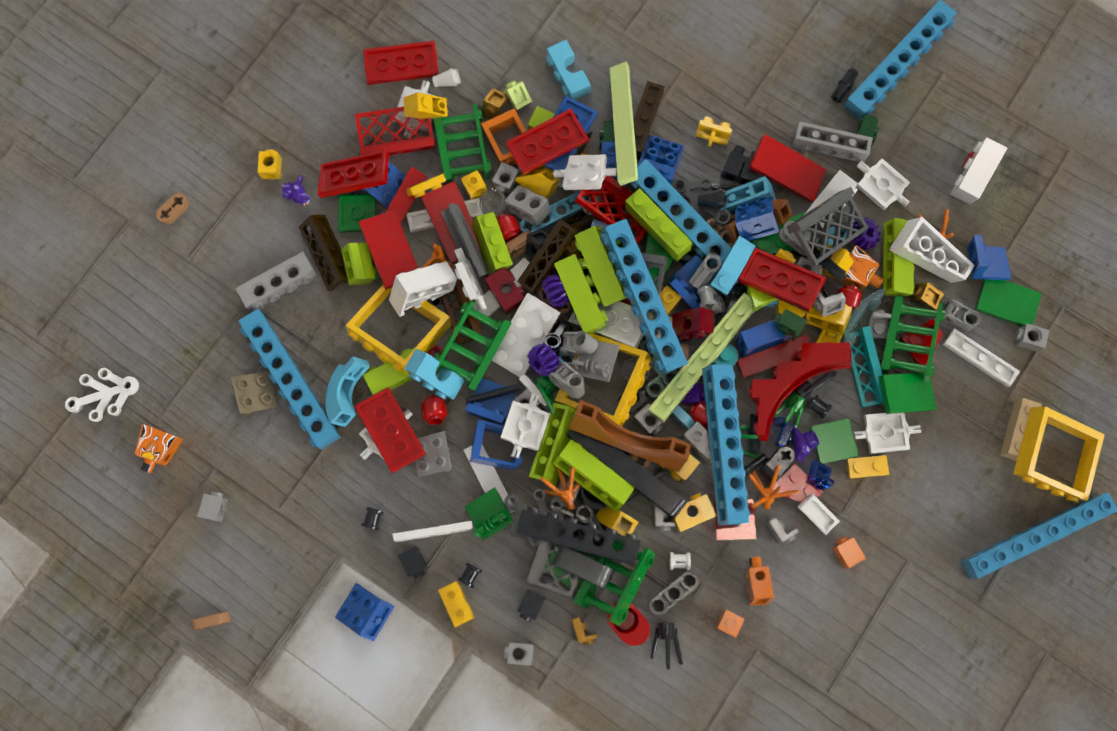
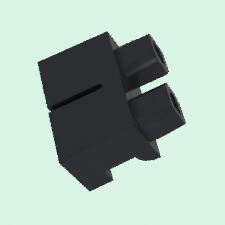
M736 145L734 150L730 151L720 177L736 183L740 170L743 167L738 184L744 185L756 180L759 173L749 168L755 151H752L749 158L743 155L745 148Z

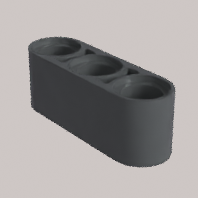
M561 546L553 565L601 588H605L613 571L611 568L564 546Z
M685 572L650 599L648 603L649 611L655 615L664 614L698 586L699 579L697 575L693 572ZM687 575L691 576L694 580L691 587H687L684 584V578ZM670 588L677 589L678 597L676 599H671L668 596ZM655 600H660L663 604V608L659 612L654 611L652 608Z

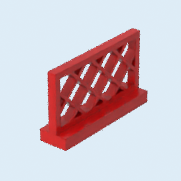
M404 106L355 114L360 154L364 155L387 149L390 153L389 156L436 149L431 118H423L422 121L414 118L419 122V125L413 131L406 126L411 117H408L404 123L395 118L399 112L404 111ZM384 114L391 118L386 126L377 121ZM368 117L372 120L367 129L361 126L360 118ZM393 120L401 125L396 134L388 129ZM375 123L383 128L378 137L369 132ZM422 125L428 128L429 136L421 137L417 134ZM404 128L412 133L407 140L399 137ZM385 131L394 136L388 143L380 140ZM367 134L376 139L372 145L364 146L363 139Z
M606 176L602 182L601 189H597L598 191L589 189L587 191L582 190L579 193L575 202L608 226L615 223L614 219L620 218L622 221L625 218H631L633 225H629L631 230L636 231L637 238L634 236L636 243L640 242L646 230L638 224L637 220L630 213L623 214L622 208L627 211L625 209V201L634 194L625 186H621L611 176ZM582 196H590L591 202H587ZM595 196H601L603 202H597ZM599 207H605L607 214H603ZM610 207H616L618 214H612Z

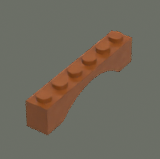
M582 400L579 401L573 412L569 429L676 472H679L688 460L691 444L674 437H651L629 431L614 423L599 407Z

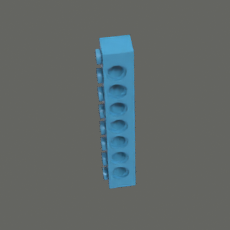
M939 0L847 99L844 108L859 120L864 115L869 116L875 109L873 106L876 103L880 104L887 96L885 93L888 90L891 92L897 86L898 82L896 81L899 78L903 79L910 71L908 68L911 65L914 67L920 61L921 57L919 56L922 53L926 54L931 49V43L933 41L937 42L944 33L942 31L945 28L948 30L954 24L955 20L953 18L957 12L942 0Z
M645 159L637 167L638 180L630 182V184L635 189L640 188L690 239L696 247L695 252L701 258L710 254L711 247L716 246L719 249L718 255L722 263L731 247L652 164ZM646 178H651L654 181L652 188H647L644 185ZM659 192L667 194L665 202L658 200L657 194ZM676 205L680 208L678 216L671 214V206ZM685 219L692 220V229L688 230L684 227ZM698 233H704L706 235V241L704 243H699L697 241ZM715 258L708 259L710 267L718 265V261Z
M624 219L606 226L601 231V240L604 245H607L609 259L615 264L617 269V278L619 281H622L625 287L624 294L631 301L632 313L639 320V329L648 341L647 348L649 352L654 355L656 369L661 374H665L688 364L627 220ZM620 240L623 243V248H619L615 241ZM623 258L630 260V266L624 264ZM631 275L637 277L638 284H634L631 281ZM639 293L645 295V302H642L639 299ZM647 311L653 314V320L647 318ZM655 329L661 332V338L655 336ZM663 347H665V348L668 349V351H669L668 357H666V356L663 355V353H662V348H663Z
M256 309L240 319L239 323L242 326L239 328L245 338L249 337L251 340L249 345L255 353L258 352L261 356L259 361L264 368L268 367L271 372L269 374L270 379L274 384L278 383L281 388L278 390L284 400L288 399L291 404L288 406L294 416L298 415L301 420L298 423L304 432L308 431L311 436L308 439L312 446L323 450L340 439V434L335 426L329 422L326 412L265 315L259 309ZM258 330L263 331L261 336L255 337V333ZM268 345H272V350L265 353V348ZM282 360L281 367L275 368V363ZM292 376V381L289 384H285V378ZM301 391L302 397L299 400H294V395ZM311 407V414L304 416V410ZM317 423H322V429L319 432H314V426Z
M713 364L702 368L718 526L749 523L750 512L747 505L748 493L745 486V470L743 468L741 431L738 421L739 411L737 410L736 402L737 392L734 383L735 373L733 371V364Z
M1109 492L1095 495L1089 498L1088 501H1083L961 560L970 579H979L1116 512L1117 506Z

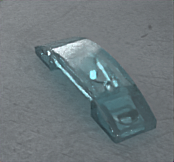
M882 288L870 294L852 313L843 338V342H850L851 348L855 344L858 333L854 332V329L866 310L870 312L876 311L883 300L885 289Z

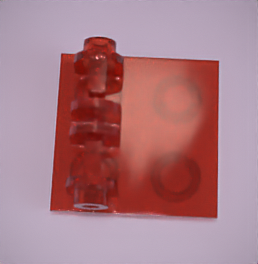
M747 499L750 512L749 523L718 526V519L715 516L717 540L756 539L754 513L756 512V507H752V504H754L753 499ZM714 501L715 513L717 515L716 501Z

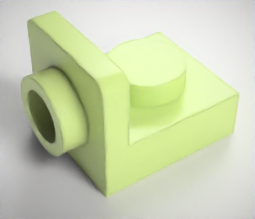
M514 80L506 84V89L502 90L503 93L507 94L515 110L532 102L523 81L516 83Z

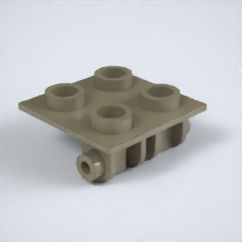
M269 371L231 377L239 414L249 416L252 414L251 412L278 407Z

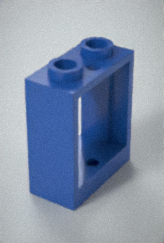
M774 320L740 332L735 342L741 357L744 358L782 344L790 335L786 336L780 333L778 328L775 327L776 324L773 323Z
M478 420L469 462L515 471L518 465L521 466L523 454H520L519 459L512 457V462L480 456L484 431L502 434L504 425Z

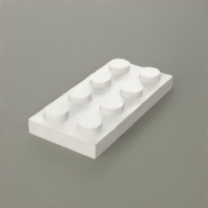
M527 293L511 320L512 324L492 361L518 377H521L523 374L525 375L530 367L529 359L527 358L529 351L535 345L543 343L545 336L550 333L561 312Z
M617 302L604 307L603 304L599 303L598 306L600 310L605 311L608 321H605L607 324L606 328L594 332V334L637 348L644 335L639 329V320L633 315L631 306ZM573 311L569 319V323L581 328L577 316ZM647 312V318L652 320L653 315Z

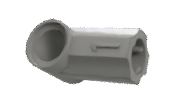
M716 253L708 254L689 282L697 289L706 286L721 266L720 256ZM715 258L718 261V265L710 267L707 264V260Z

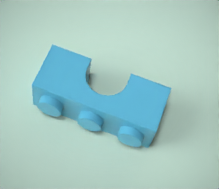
M567 40L547 48L546 62L549 67H553L556 81L561 82L564 96L566 95L576 100L591 92V84L584 71L571 73L566 70L567 66L574 63V53Z
M415 349L404 370L410 373L409 377L417 382L422 381V386L430 391L434 389L436 391L435 395L444 400L446 397L454 400L465 380L455 372L443 367L436 374V369L440 362L428 353Z

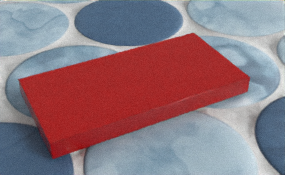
M435 41L363 49L367 85L431 78L439 75Z
M570 108L505 142V145L524 176L589 142V138Z
M766 134L761 137L749 165V168L766 176L769 180L810 203L814 201L827 170Z
M386 149L321 164L317 195L320 198L387 184L390 153Z
M455 181L421 196L451 264L459 261L454 252L457 248L441 211L447 209L448 205L453 202L454 205H459L478 250L481 252L471 225L473 220Z
M395 210L359 221L360 228L385 290L393 287L396 275L414 271L418 268Z
M758 248L753 250L738 277V282L807 312L811 310L826 281V277Z
M389 387L354 406L392 474L427 455Z

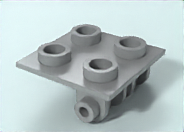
M597 341L598 346L595 352L578 355V358L572 360L574 370L583 377L609 382L620 345Z
M445 431L418 438L427 454L415 461L418 478L443 471H451L453 466L450 462L451 454L448 451L450 448L447 445L448 437Z

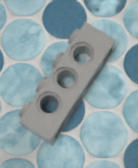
M799 121L794 132L791 147L856 162H865L870 154L873 138Z
M301 252L238 286L236 290L245 307L252 312L256 309H262L268 302L277 301L285 293L295 291L299 285L310 283L317 274L304 252ZM298 271V275L291 278L292 272ZM277 280H281V284L274 287V283ZM265 289L263 295L257 296L259 290Z

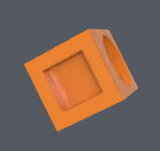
M845 536L837 540V545L832 547L844 569L850 568L866 559L854 537L847 539Z
M723 609L715 628L736 638L745 619Z

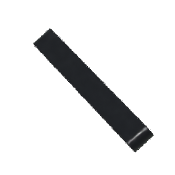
M572 429L566 434L570 440L572 439L574 442L579 443L586 451L596 456L599 461L635 487L634 489L671 518L675 519L687 504L683 498L617 447Z

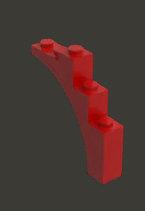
M850 342L802 343L801 350H798V361H777V368H774L773 371L774 379H753L752 386L749 387V397L756 404L755 413L758 416V423L754 424V433L757 434L760 441H768L770 427L777 410L795 388L821 373L851 368L852 349Z

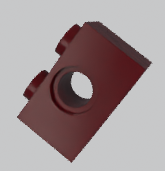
M503 267L485 278V283L504 313L508 314L521 305L526 294L521 286L517 287L514 283L516 279L512 272H507ZM510 287L512 290L509 293H503L502 289Z
M698 307L672 314V327L676 336L681 341H691L693 337L705 338L707 334L714 333V311Z

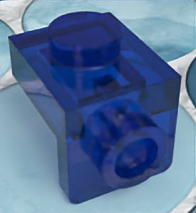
M782 416L775 417L772 421L773 425L781 427L775 446L780 448L791 443L793 438L791 431L794 425L790 422L785 423L786 418Z
M817 460L811 462L807 483L823 491L833 486L835 481L830 478L832 468Z

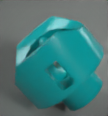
M728 344L713 364H733L734 367L738 360L736 348Z

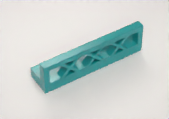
M870 326L863 327L859 331L844 333V342H850L849 337L859 336L860 340L858 348L851 345V349L855 351L854 354L852 351L851 369L861 408L884 404L879 376H882V371ZM857 353L864 357L865 362L862 366L855 363L854 357ZM862 371L869 375L870 380L867 385L859 379ZM866 390L874 394L875 401L865 402L864 393Z

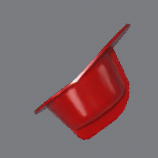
M618 601L611 606L616 607ZM632 603L627 610L625 621L620 626L609 621L611 614L607 613L609 626L624 643L631 646H639L646 642L650 634V625Z

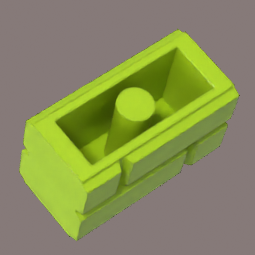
M348 243L341 249L349 285H368L376 279L377 272L376 268L373 267L372 255L367 243Z

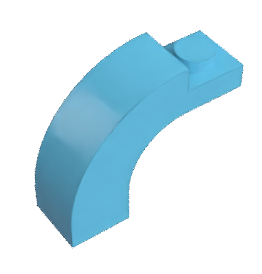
M352 356L346 365L339 364L332 374L326 393V412L331 424L346 427L357 415L352 403V394L357 381L370 367L367 360Z

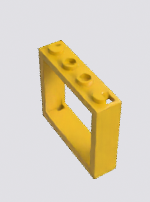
M382 285L345 325L348 332L347 335L354 342H360L367 351L376 353L383 362L388 361L396 371L399 370L409 375V372L404 370L415 349L428 353L450 328V316L426 300L421 302V307L417 309L414 306L411 307L436 325L409 356L404 359L359 328L391 294L392 288L385 290Z
M592 333L590 336L597 341L620 345V352L639 358L614 416L604 413L614 423L622 427L625 420L629 418L628 412L631 406L636 402L638 389L644 384L645 373L651 368L652 358L646 351ZM560 388L555 398L558 404L570 406L573 409H576L578 405L577 402L571 400L572 397Z
M1046 406L1031 407L1013 474L1023 478V482L1036 484V487L1039 489L1050 490L1052 495L1066 497V501L1074 503L1088 501L1105 434ZM1046 423L1084 440L1073 488L1034 471Z

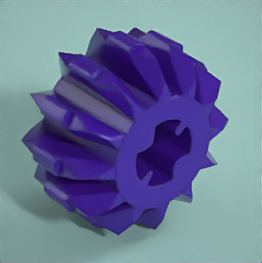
M863 218L868 229L852 239L850 243H854V247L857 245L862 250H867L876 246V243L880 241L878 236L881 233L877 230L879 226H875V220ZM857 221L853 222V229L858 230L861 228Z
M558 274L551 275L542 281L546 296L554 308L562 307L570 301Z
M545 343L535 345L527 355L528 363L532 366L531 369H534L536 374H540L542 377L549 376L551 372L554 373L560 365L559 357L555 354V351L552 350L550 345L547 346Z

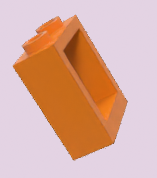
M515 109L481 124L482 131L499 165L503 162L512 166L516 162L510 152L502 155L492 134L513 124H516L520 134L526 132Z

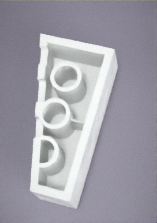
M923 217L907 221L889 249L950 283L966 280L974 267L970 260Z

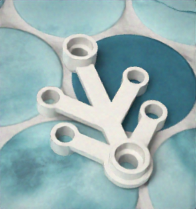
M101 368L98 371L99 378L110 380L118 385L110 388L94 380L92 376L83 374L80 376L79 382L99 392L81 398L70 397L65 402V408L72 413H78L83 409V405L101 400L96 410H92L89 413L91 421L99 422L102 420L103 413L112 397L119 394L115 404H110L107 409L109 414L118 416L127 397L134 395L138 391L139 382L137 379L130 376L122 379L112 374L109 369ZM107 371V376L103 377V372ZM88 377L89 381L84 383V379ZM127 383H131L129 389H126ZM74 401L75 405L70 407L71 402ZM113 407H117L115 413L112 412ZM98 413V418L94 419V414Z

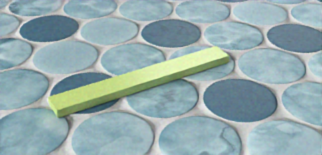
M627 62L610 68L618 183L621 186L638 180L630 74Z
M746 293L742 294L714 328V333L705 339L687 361L688 364L682 367L649 407L648 411L662 422L666 421L702 377V368L711 365L754 313L751 297Z

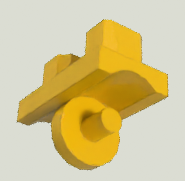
M704 117L703 120H700L695 136L708 140L709 147L712 146V142L727 146L732 132L729 123L722 122L720 125L713 124L714 120L709 117Z

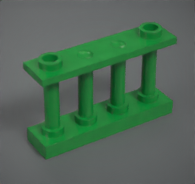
M473 104L474 113L434 118L446 185L453 182L452 178L470 174L476 170L478 172L485 171L486 179H490L489 172H492L491 162L486 160L480 121H483L481 110H477L476 104ZM476 120L477 130L454 134L444 133V127H447L449 124ZM479 137L480 147L457 151L447 150V144H450L452 141ZM482 154L483 164L455 169L450 167V161H453L455 158Z
M895 296L881 366L882 374L889 375L890 369L899 368L925 373L924 381H929V376H934L935 365L932 364L935 344L940 321H944L946 310H942L943 303H939L938 311L906 306V304H903V297ZM906 313L936 318L935 326L932 329L903 324V322H900V316ZM902 331L933 336L931 347L899 342V340H896L897 333ZM904 350L928 354L927 365L898 361L896 358H892L893 351Z
M469 300L468 303H463L459 311L462 313L440 354L436 353L434 358L440 362L436 371L442 366L466 379V386L475 391L512 323L506 319L495 321L473 309L472 307L475 302ZM470 315L493 328L495 333L492 338H486L464 326L463 323L467 316ZM458 332L484 345L486 349L483 355L480 354L478 356L454 343ZM449 349L475 362L477 366L474 371L468 372L445 360L444 358Z
M616 540L613 542L612 548L615 551H622L624 544L620 540ZM645 547L643 553L638 551L636 559L639 561L634 571L614 562L612 559L596 555L594 561L630 579L625 589L607 581L605 589L621 596L616 607L596 598L594 594L599 586L587 580L583 581L573 602L586 609L589 605H593L611 614L609 621L620 626L627 617V610L648 568L652 566L656 553Z

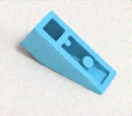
M764 176L725 191L726 207L721 208V210L733 212L740 204L753 203L762 197H772V200L776 198L773 186Z
M739 236L708 285L727 295L742 272L755 245Z

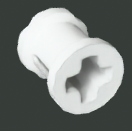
M670 552V570L674 568L690 570V552L686 554Z

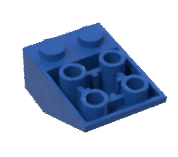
M649 135L637 167L647 159L672 184L684 145ZM646 178L644 185L647 188H652L654 181L651 178ZM661 192V195L667 196L665 192Z

